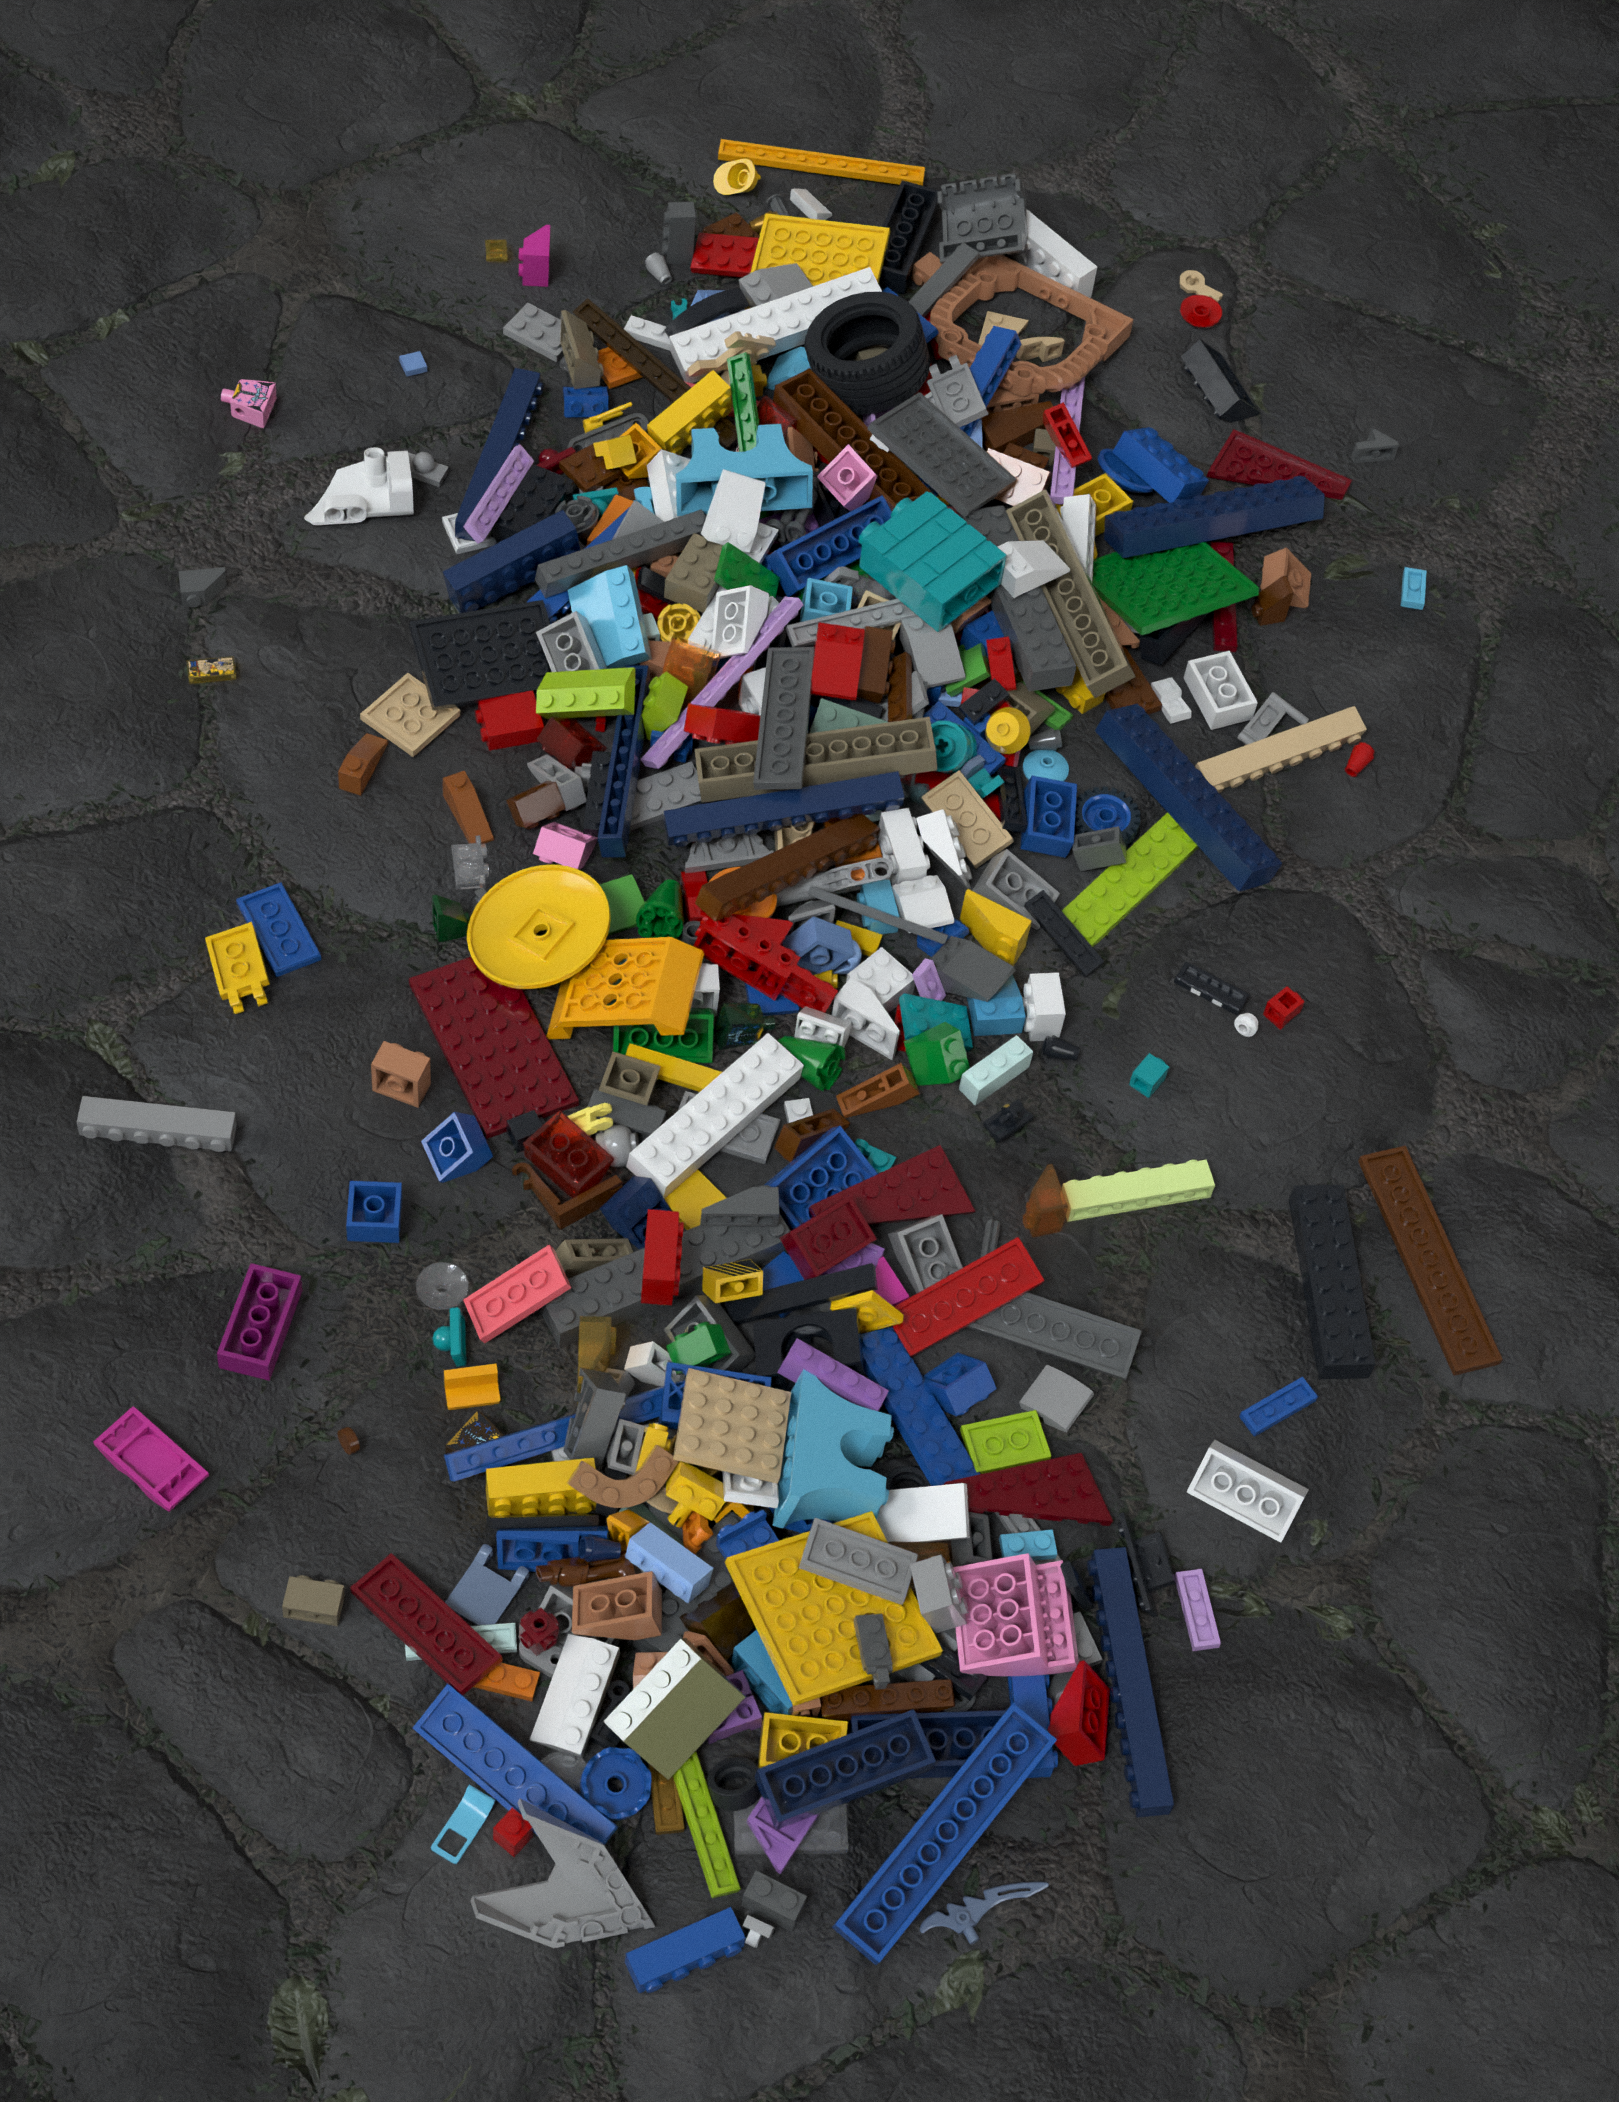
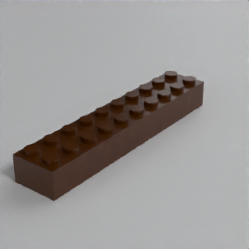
M810 368L775 385L773 405L829 463L849 444L875 472L877 478L867 502L883 495L891 511H893L902 499L909 498L915 501L925 492H931L891 451L886 452L880 449L870 440L872 433L867 429L868 427Z

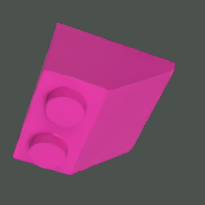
M545 225L526 237L523 248H519V261H523V264L519 263L518 276L523 277V286L548 287L550 225Z

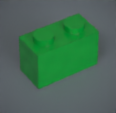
M709 1322L696 1325L694 1327L695 1331L691 1333L686 1332L674 1337L675 1341L666 1346L672 1363L706 1367L731 1354L721 1324H709ZM675 1371L676 1375H684L682 1371Z

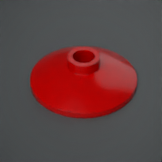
M1192 295L1183 300L1180 313L1183 319L1193 326L1211 327L1220 321L1222 309L1219 303L1211 297Z

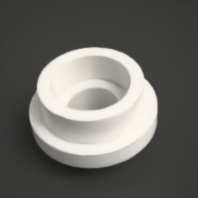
M1244 1013L1235 1019V1028L1241 1035L1250 1037L1257 1032L1258 1020L1254 1015Z

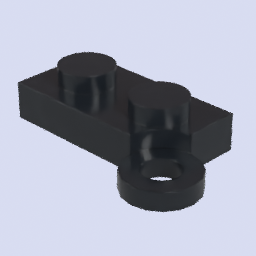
M615 1680L610 1683L607 1695L612 1702L590 1735V1741L604 1749L609 1747L617 1748L622 1741L603 1721L629 1694V1687L624 1681ZM615 1688L623 1689V1694L620 1696L613 1693Z

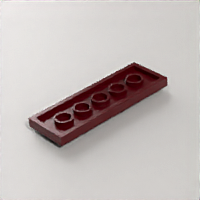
M392 1553L350 1587L351 1593L461 1695L467 1693L503 1661L502 1655Z

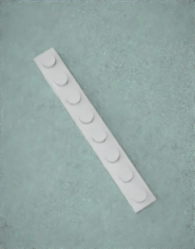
M758 522L757 532L750 552H742L762 564L778 536V529ZM719 586L716 592L725 591L726 589ZM716 593L683 647L682 654L704 662L711 650Z

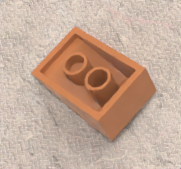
M653 1571L573 1586V1634L627 1640H640L661 1636L662 1589Z

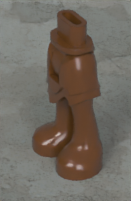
M621 1550L618 1559L586 1562L585 1559L577 1556L548 1561L547 1565L536 1566V1575L540 1582L549 1581L551 1585H557L558 1582L560 1586L573 1587L600 1579H613L634 1575L635 1570L634 1565L625 1558L626 1550Z

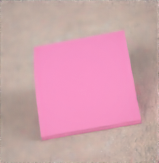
M1029 1553L953 1567L955 1573L958 1572L961 1577L963 1588L959 1589L961 1598H965L969 1613L965 1614L967 1624L955 1627L961 1673L984 1674L985 1676H1033L1071 1672L1076 1669L1079 1659L1070 1590L1060 1568L1061 1563H1064L1063 1560L1036 1565Z

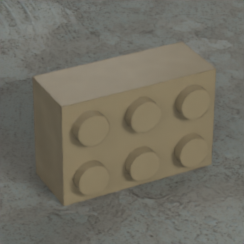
M693 533L665 579L664 598L682 605L687 604L693 609L704 613L720 586L714 581L723 545L708 541L705 537Z

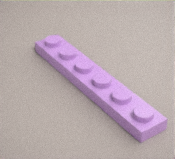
M521 445L513 448L463 526L477 544L485 540L534 462Z

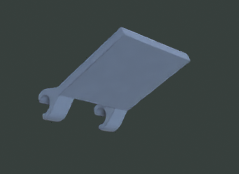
M487 1544L482 1545L474 1561L445 1602L455 1613L476 1626L497 1624L530 1576L529 1570L524 1566H520L510 1582L485 1567L493 1556V1548Z

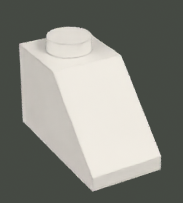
M652 1341L630 1346L624 1369L641 1382L662 1387L664 1386L666 1364L672 1361L669 1353ZM672 1370L671 1379L673 1382L684 1380L685 1375H676L675 1370Z

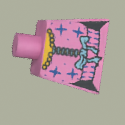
M241 379L235 391L224 388L221 393V401L230 403L231 415L234 418L261 428L265 427L277 399L276 383Z

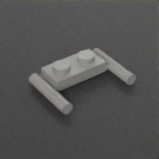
M1272 692L1237 738L1246 745L1266 738L1285 713L1301 725L1306 724L1309 719L1276 693Z

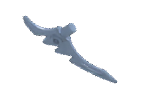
M1048 1882L1012 1883L985 1889L983 1891L985 1899L964 1896L963 1901L966 1906L948 1903L949 1915L935 1911L922 1922L920 1932L925 1933L930 1928L944 1926L953 1929L958 1935L964 1933L969 1944L972 1945L980 1940L973 1927L977 1925L981 1917L990 1908L1008 1899L1028 1898L1045 1889L1049 1884ZM1030 1889V1891H1020L1000 1896L998 1895V1893L1011 1890Z

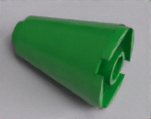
M784 1036L777 1040L804 1065L801 1077L822 1092H824V1088L829 1090L835 1084L842 1071V1068L839 1067L840 1059L845 1060V1049L843 1046L792 1036Z

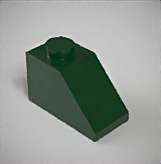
M433 895L432 924L438 942L466 937L470 918L468 912H463L461 903L439 895Z

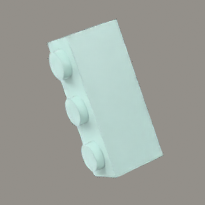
M1016 1035L964 1072L959 1090L976 1106L1029 1068L1033 1051Z

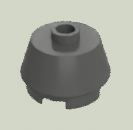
M577 496V500H572L568 503L564 500L558 505L555 513L563 510L575 526L578 540H587L598 523L599 510L597 506L592 503L590 498L585 496Z

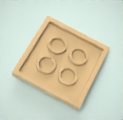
M407 673L360 714V718L367 725L414 757L460 716V709L451 707L433 711L426 685Z

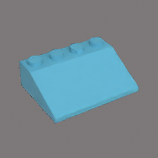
M627 565L604 571L567 590L572 613L577 611L587 618L607 669L622 668L652 659L635 576Z

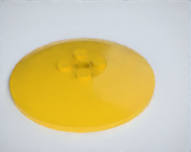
M539 865L520 870L505 877L489 889L473 910L467 929V944L470 955L476 966L486 977L501 985L517 989H536L557 984L581 971L601 950L610 929L611 911L609 902L601 886L591 876L576 868L563 865ZM547 930L544 935L536 936L539 931Z

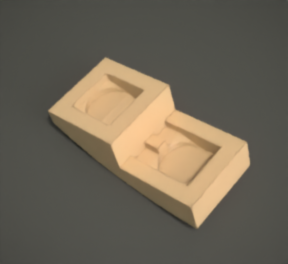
M1034 337L1020 340L1022 345L1016 357L1021 361H1026L1039 356L1042 362L1060 357L1064 340L1057 337Z

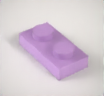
M925 958L912 974L920 997L942 1001L946 994L933 960Z

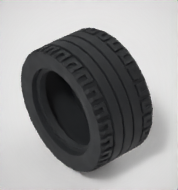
M880 291L862 292L839 299L824 308L814 318L807 330L804 342L810 369L855 415L874 414L897 407L911 398L921 388L929 374L930 356L919 315L913 305L895 294ZM876 345L891 346L885 352L869 359L859 361L844 360L854 352L866 347Z

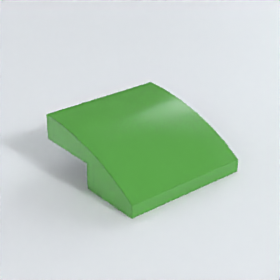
M982 643L960 654L966 678L962 681L945 684L947 694L950 697L962 692L964 687L970 688L991 676L987 666L989 661Z
M633 875L600 884L607 897L611 911L608 936L637 927L636 915L644 904V900Z

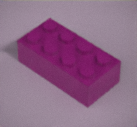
M250 1263L217 1352L219 1368L270 1381L302 1293L300 1275Z

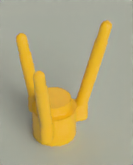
M632 402L597 416L584 419L583 427L585 433L603 426L605 421L622 416V410L631 407Z

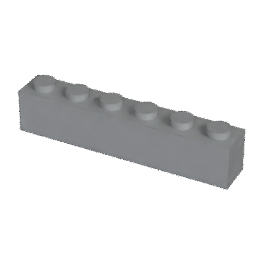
M82 1096L77 1118L79 1135L87 1138L101 1137L109 1138L113 1141L130 1140L140 1144L186 1146L189 1149L205 1148L216 1152L232 1151L237 1127L235 1112Z

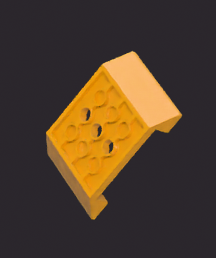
M673 937L605 940L601 950L586 967L561 982L546 1035L547 1039H570L573 1027L654 1024L660 1035H684L704 956L703 950ZM623 959H627V961L624 964L618 965L623 961ZM618 979H622L619 984H617V985H612V984H614L615 982H617ZM613 999H617L614 1004L609 1006L607 1005L610 1002H612Z

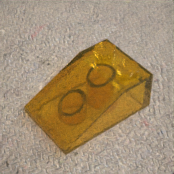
M580 1316L577 1393H580L583 1376H579L580 1367L605 1372L609 1366L610 1355H615L616 1327H611V1317Z

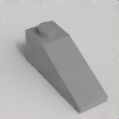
M548 754L527 763L529 770L540 783L545 781L556 782L566 807L564 810H574L580 804L587 802L581 777Z

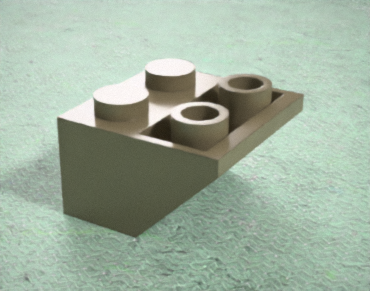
M1021 682L1016 683V690L1007 691L1010 694V698L1007 700L1011 704L1010 706L1020 710L1027 717L1030 723V735L1055 710L1053 705L1034 691H1028L1026 685Z

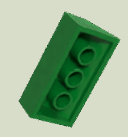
M691 1008L684 1035H660L654 1024L614 1025L613 1052L626 1055L629 1043L692 1063H712L713 1010L712 1008Z

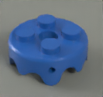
M609 1747L602 1750L588 1761L580 1777L581 1795L600 1813L612 1821L632 1817L645 1805L651 1794V1772L642 1762L640 1755L630 1748ZM618 1778L622 1783V1790L620 1792L610 1791L607 1786L608 1779Z

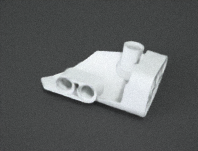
M380 448L366 449L364 451V461L336 471L326 492L304 519L313 525L359 523L364 521L366 517L414 515L408 451L387 452V456H384V451Z

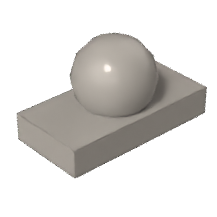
M408 452L411 477L440 487L449 472V467L434 462L432 455L428 452H419L416 455Z

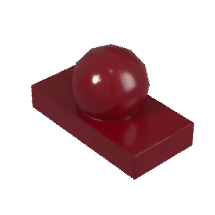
M572 446L560 453L551 448L544 449L539 455V464L537 466L561 475L564 472L559 468V462L575 454L576 451Z

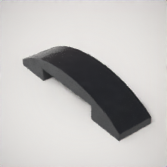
M740 288L725 290L706 297L687 308L666 327L665 332L669 338V336L706 324L726 312H729L730 315L735 314L750 305Z

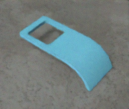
M469 1784L458 1807L432 1844L431 1850L451 1863L457 1864L486 1821L495 1800ZM448 1829L467 1839L456 1857L437 1846Z

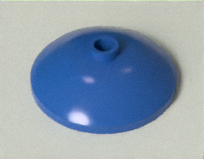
M1114 449L1101 450L1098 455L1100 468L1122 490L1131 493H1148L1154 490L1113 453Z

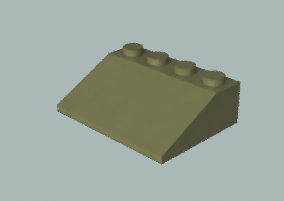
M681 1638L603 1722L622 1741L669 1780L746 1696L687 1638Z

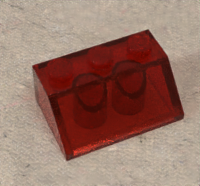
M561 1111L557 1112L523 1142L525 1157L571 1198L598 1185L614 1161V1158Z

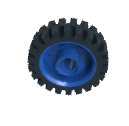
M1105 786L1102 787L1101 791L1099 787H1093L1092 792L1088 789L1076 799L1074 835L1119 826L1127 849L1129 844L1131 845L1136 838L1141 819L1140 810H1137L1138 806L1136 803L1132 804L1133 799L1130 796L1125 798L1126 793L1123 791L1117 794V789L1113 787L1111 791H1108V787Z

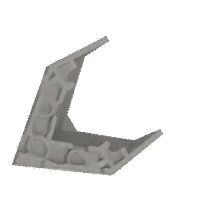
M521 1798L518 1801V1806L524 1820L529 1821L554 1860L555 1866L546 1881L473 1895L470 1900L477 1919L552 1948L565 1946V1943L580 1940L586 1942L628 1933L627 1930L655 1927L602 1842Z

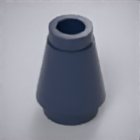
M589 1534L587 1537H581L578 1554L586 1562L618 1559L621 1554V1544Z

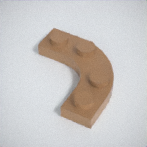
M655 1445L642 1466L634 1475L628 1478L611 1479L586 1462L581 1461L567 1484L590 1500L601 1505L613 1508L632 1507L654 1496L664 1485L679 1461L673 1460V1455Z

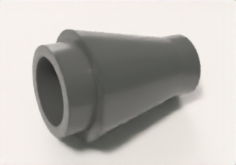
M1051 728L1030 736L1028 740L1029 750L1057 751V748L1062 747L1060 730Z

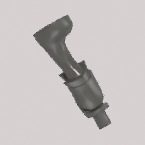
M813 477L812 508L781 510L783 515L780 520L770 519L766 525L778 529L776 541L785 542L787 538L791 543L806 535L805 523L807 516L813 513L819 492L818 484L820 480L817 477Z

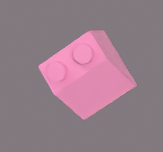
M552 822L541 827L533 854L540 856L539 860L552 864L554 861L563 866L579 870L586 864L598 838L589 834H583L581 831L557 822Z

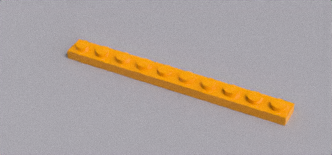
M721 139L718 152V160L735 161L747 158L754 165L898 185L903 180L923 186L925 167L725 139Z

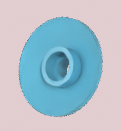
M1034 750L1025 757L1023 772L1028 780L1033 775L1065 781L1069 773V766L1066 759L1056 751Z

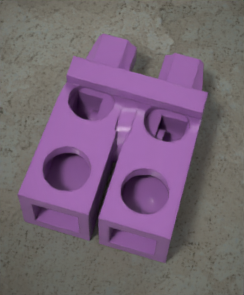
M743 1670L726 1676V1678L746 1698L708 1737L707 1741L709 1744L747 1729L754 1730L760 1728L762 1725L761 1713L753 1695L751 1696L752 1692Z

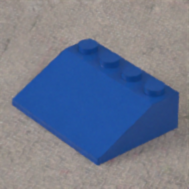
M837 1126L830 1128L764 1185L778 1187L779 1213L785 1223L793 1230L812 1218L808 1209L811 1205L878 1173L842 1127Z

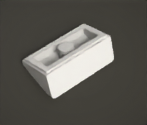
M791 189L790 200L810 219L826 220L832 216V213L808 190Z

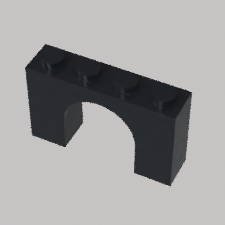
M856 1307L828 1312L817 1311L807 1315H790L787 1318L764 1319L760 1322H753L756 1373L758 1376L771 1377V1388L787 1386V1378L777 1372L797 1338L799 1340L807 1337L826 1339L833 1345L834 1360L861 1375H865L860 1319Z

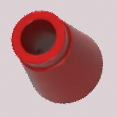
M1363 742L1355 745L1345 772L1352 777H1356L1373 760L1374 749Z

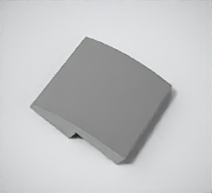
M1046 1365L1019 1403L1021 1409L1026 1411L1036 1410L1038 1416L1043 1417L1045 1424L1067 1433L1094 1393L1068 1374Z

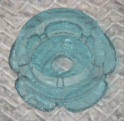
M924 783L914 785L910 791L911 801L916 802L918 805L924 804L921 797L930 791L929 785Z

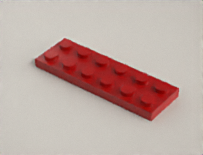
M1017 1237L894 1306L904 1316L903 1323L893 1325L892 1328L912 1358L1043 1284L1045 1280L1021 1240Z

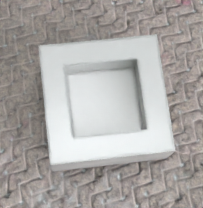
M809 1098L784 1102L788 1123L813 1115Z

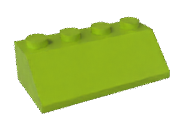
M635 668L547 672L537 689L536 713L546 719L634 715Z

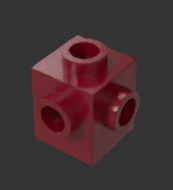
M541 1607L537 1611H530L522 1617L521 1623H519L518 1637L527 1649L530 1648L538 1656L544 1650L547 1651L556 1644L559 1623L552 1613L549 1612L547 1614Z

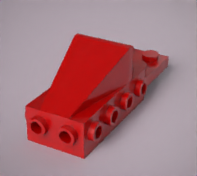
M705 914L701 920L700 926L695 933L697 939L693 947L703 950V957L714 964H718L719 967L775 1001L780 994L801 1008L806 1006L826 1013L838 992L830 983L820 980L812 975L809 970L799 967L797 964L801 957L796 955L793 950L782 946L793 925L791 921L732 914L730 917H724L716 922ZM748 967H753L755 971H750Z

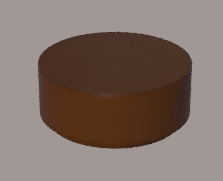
M345 1427L339 1430L338 1439L344 1451L348 1455L359 1451V1440L352 1428Z

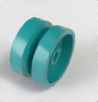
M937 721L931 724L936 750V771L945 774H954L959 770L961 771L964 764L977 754V743L973 733L967 727L951 721Z

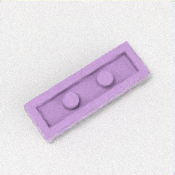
M1202 1569L1176 1572V1586L1192 1650L1219 1648L1221 1642Z

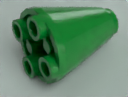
M672 879L665 880L640 907L636 915V925L639 928L638 933L641 937H673L676 939L680 936L684 927L682 889L677 881Z

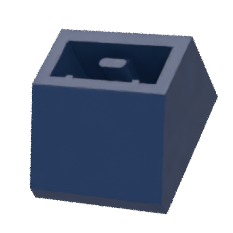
M633 1176L599 1208L611 1227L625 1239L628 1238L629 1242L639 1250L645 1248L648 1209L672 1211L652 1179Z

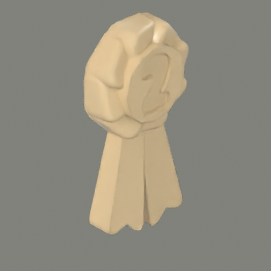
M1187 270L1180 275V288L1186 291V293L1205 295L1217 302L1222 299L1223 294L1205 285V278L1198 271Z

